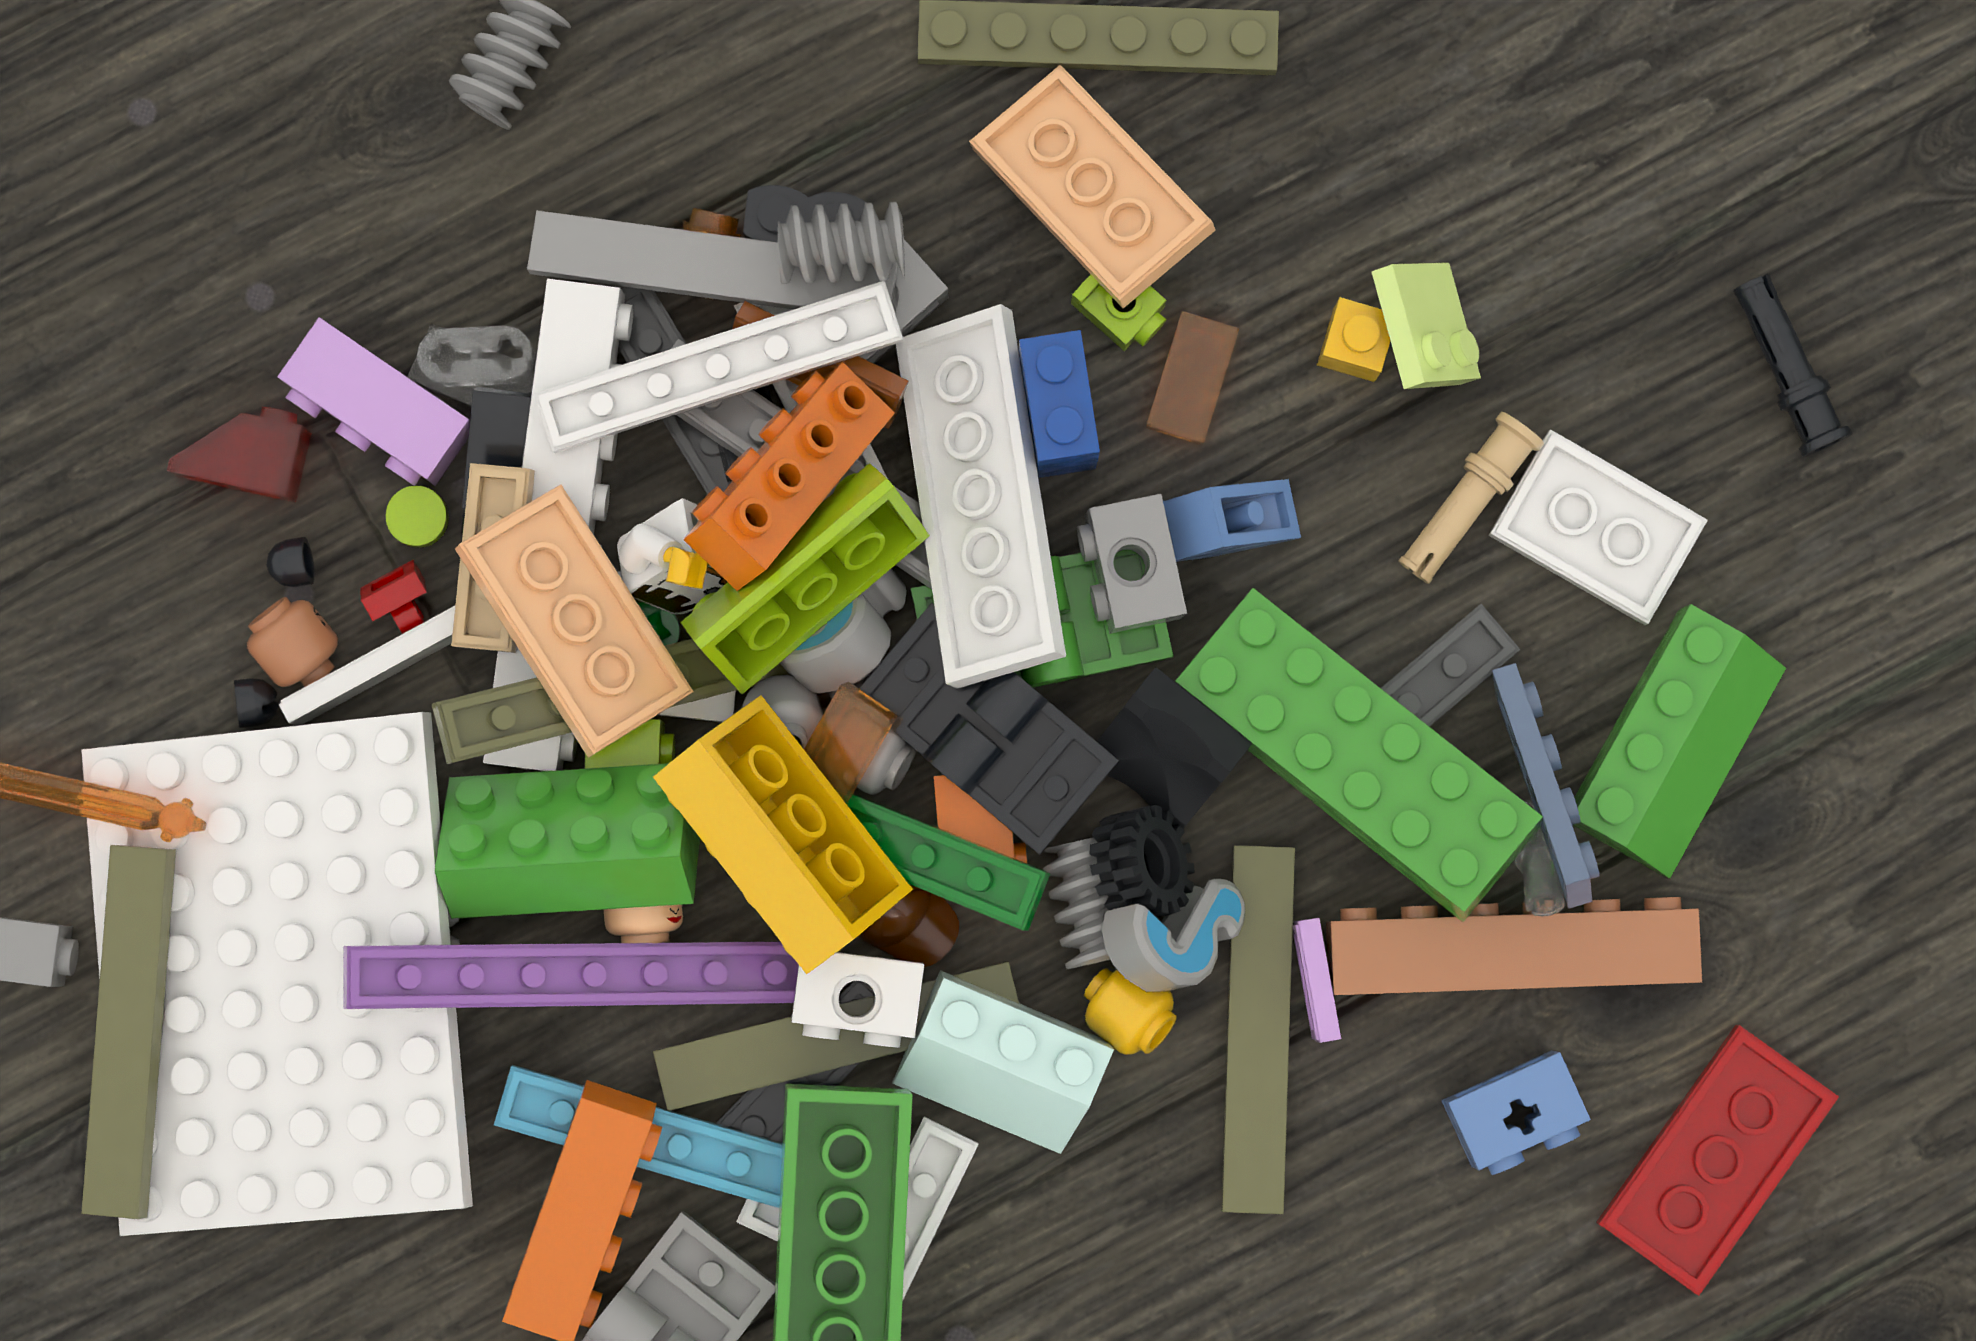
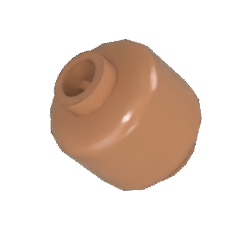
M283 597L264 610L248 625L253 634L247 642V649L277 686L289 687L300 681L306 687L328 675L335 667L329 660V657L338 646V637L309 601L297 600L291 603L287 597Z

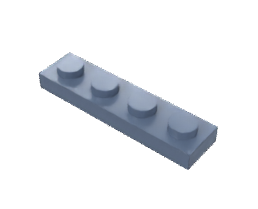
M1516 663L1494 669L1492 673L1495 696L1534 810L1543 816L1541 830L1568 909L1592 902L1590 879L1600 876L1597 862L1589 841L1578 844L1572 825L1581 822L1579 811L1571 788L1568 787L1560 790L1553 771L1562 769V765L1552 734L1542 737L1540 735L1535 719L1543 717V710L1533 681L1525 684L1522 683Z

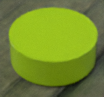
M409 486L403 488L391 498L387 505L386 523L388 529L397 540L407 546L415 548L430 546L443 536L448 526L449 514L445 502L438 494L427 487Z

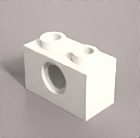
M836 952L808 974L798 966L791 1021L792 1023L804 1024L803 1036L839 1040L840 1029L865 1032L863 1043L900 1048L901 1036L915 1038L924 964ZM852 981H863L869 984L874 992L872 1008L861 1016L848 1015L839 1005L841 989Z

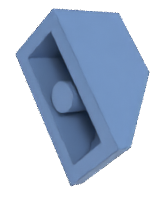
M1289 479L1209 487L1163 501L1176 562L1210 558L1301 538Z

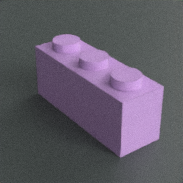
M320 317L278 375L280 380L291 387V390L285 397L314 418L317 417L322 409L341 421L335 430L337 434L364 452L373 443L388 453L391 457L385 466L414 486L421 477L436 486L469 438L470 420Z

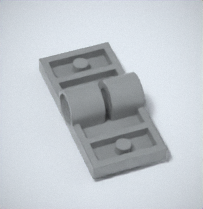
M682 1211L625 1286H623L598 1317L582 1341H737L774 1294L776 1283L686 1212Z

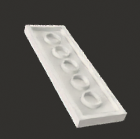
M999 304L904 336L903 342L896 343L900 376L909 381L903 397L922 525L930 535L925 540L946 684L955 688H961L1066 657L1012 310Z

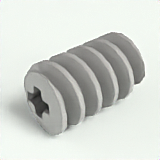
M499 0V3L509 15L492 12L486 18L487 24L496 35L478 33L474 38L475 45L484 56L467 53L461 59L462 64L472 77L454 74L449 79L450 85L460 96L459 100L506 130H510L512 125L500 112L502 108L508 107L522 110L524 104L513 92L514 88L518 86L534 90L536 87V83L525 71L526 68L532 66L547 69L549 65L538 52V48L542 45L559 49L561 45L559 40L550 31L552 25L571 29V25L562 16L536 0Z
M889 202L884 220H879L872 203H865L859 221H854L847 203L840 204L834 222H829L823 205L818 204L815 205L811 221L807 223L804 222L798 206L791 205L786 223L778 221V258L781 284L790 283L795 266H799L806 283H813L820 265L824 266L830 282H838L844 264H848L855 282L864 280L869 263L873 264L879 280L884 281L889 278L893 263L897 262L905 279L903 218L896 202Z
M1095 838L1066 843L1044 850L1045 853L1057 854L1058 858L1045 866L1043 870L1051 873L1050 876L1063 878L1064 881L1049 891V897L1052 900L1069 902L1068 907L1054 915L1055 922L1074 925L1075 930L1060 939V944L1062 947L1080 950L1079 955L1065 963L1066 970L1111 960L1106 952L1102 934L1105 913L1109 911L1104 905L1108 895H1098L1095 886L1101 883L1099 874L1092 876L1090 865L1097 864V858L1089 855L1090 844L1098 843Z

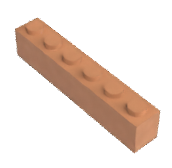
M1681 897L1644 898L1645 911H1621L1620 899L1592 900L1590 903L1583 904L1584 913H1560L1559 901L1524 902L1522 903L1523 915L1499 916L1498 903L1478 904L1464 922L1457 917L1438 918V906L1401 907V919L1377 920V908L1340 909V921L1326 922L1327 963L1333 995L1702 982L1699 909H1682Z

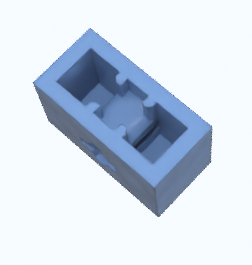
M1552 1050L1441 1100L1471 1167L1477 1170L1488 1167L1491 1175L1501 1173L1524 1162L1525 1159L1521 1151L1538 1143L1544 1142L1546 1149L1550 1150L1580 1136L1577 1126L1591 1120L1561 1053ZM1514 1100L1519 1105L1531 1106L1533 1113L1528 1114L1524 1118L1526 1128L1522 1131L1517 1126L1505 1125L1503 1118L1508 1117L1512 1113L1509 1103Z

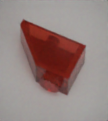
M262 407L260 416L241 413L170 458L167 471L182 479L296 503L312 433L302 425L296 424L297 414L280 409Z

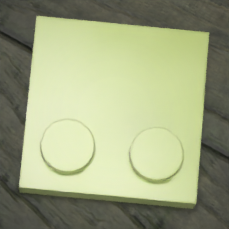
M1449 263L1391 264L1372 271L1404 389L1462 385L1481 378L1477 365L1479 360L1478 345L1473 334L1467 329Z

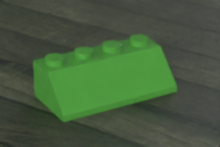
M1690 604L1679 609L1574 797L1581 822L1573 826L1665 878L1670 879L1786 667L1744 633L1696 606Z

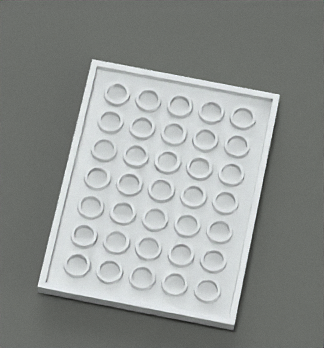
M417 712L82 749L99 978L110 845L176 849L148 1218L128 1219L118 1217L120 1236L472 1207L456 1008L343 1009V946L451 945L448 908L435 874L441 824L431 713Z

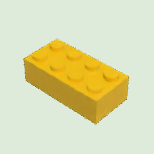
M762 695L702 736L653 776L654 780L667 795L670 803L679 810L704 842L709 853L718 860L743 892L747 902L757 910L781 941L787 953L796 960L806 974L854 940L913 890Z

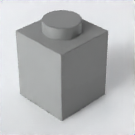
M0 917V980L47 987L65 986L66 975L72 976L75 972L79 954L78 940L71 939L73 926Z

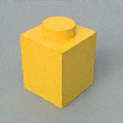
M1339 297L1333 308L1317 366L1375 382L1382 372L1390 344V337L1382 309Z

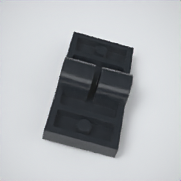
M933 603L927 607L853 695L855 699L916 749L937 770L975 799L1039 855L1044 852L1120 762L1015 672L961 688H955L946 684Z

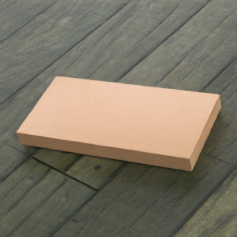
M1061 65L1055 68L969 141L977 155L1122 308H1125L1216 230L1212 220Z
M561 484L460 543L455 548L588 758L694 692Z

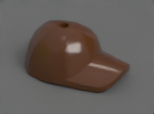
M910 885L913 890L858 937L900 960L923 963L924 967H928L943 959L955 944L959 933V920L955 911L944 898Z

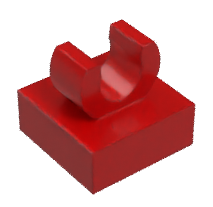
M414 559L360 588L361 602L372 621L390 612L402 634L424 623V615L415 598L427 592L426 582Z

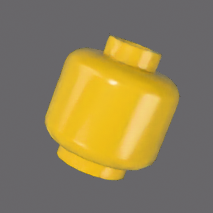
M1107 968L1101 970L1090 982L1084 993V997L1090 1001L1085 1013L1087 1026L1124 1055L1135 1054L1140 1050L1145 1054H1149L1166 1038L1176 1021V1015L1171 1012L1174 1002L1170 991L1146 992L1125 979L1118 970H1115L1113 973Z

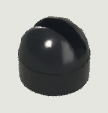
M306 537L286 539L274 545L268 553L266 563L272 578L281 585L288 587H299L314 583V561Z
M263 679L234 680L239 728L255 727L268 723L275 716L279 706L275 701L277 691L274 687Z

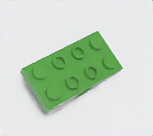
M1122 550L1115 554L1113 565L1116 573L1121 578L1128 581H1136L1143 577L1145 564L1138 553L1132 550ZM1081 553L1062 557L1051 556L1066 657L1015 671L1026 683L1035 688L1173 658L1166 622L1109 634L1107 620L1097 622L1090 595V586L1099 584L1094 560L1084 562ZM926 585L911 588L917 619L931 603L934 604L932 589Z

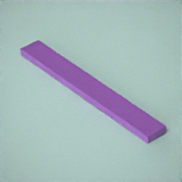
M781 942L343 946V1009L794 1003L799 964L787 953Z

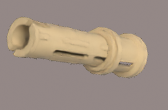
M1501 411L1495 419L1498 426L1477 454L1470 453L1464 460L1466 462L1464 469L1467 473L1406 554L1398 560L1407 570L1411 569L1413 571L1412 574L1427 584H1430L1433 580L1432 577L1496 493L1502 495L1511 489L1514 485L1511 477L1532 450L1539 451L1544 445L1543 440L1533 431L1505 412Z

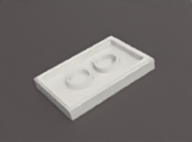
M1550 429L1543 439L1544 445L1539 451H1536L1488 536L1643 625L1649 624L1705 526L1707 519Z

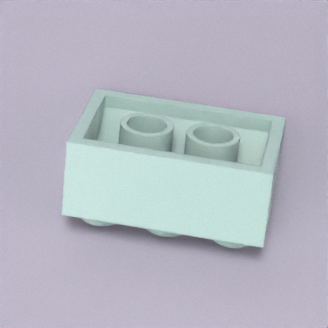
M940 970L916 1027L915 1038L911 1039L908 1049L905 1051L893 1084L1061 1154L1089 1109L1114 1049L1109 1043L1098 1036Z

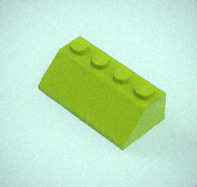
M869 463L858 473L845 477L836 486L833 494L817 507L763 573L738 591L729 583H726L717 592L704 596L695 605L692 613L680 623L704 654L737 690L743 694L930 535L892 483Z

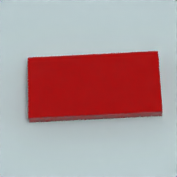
M1735 1025L1596 1223L1699 1296L1839 1096L1740 1025Z

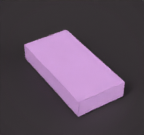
M1312 918L1295 921L1292 932L1311 1037L1319 1043L1339 1040L1341 1035L1320 919Z

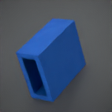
M1081 330L1019 339V358L1038 478L1096 469L1100 450Z

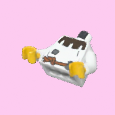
M682 498L642 524H637L631 531L620 537L617 549L621 571L618 574L637 603L642 601L672 614H684L692 611L704 596L717 592L728 583L683 540L699 521L692 514L697 504Z

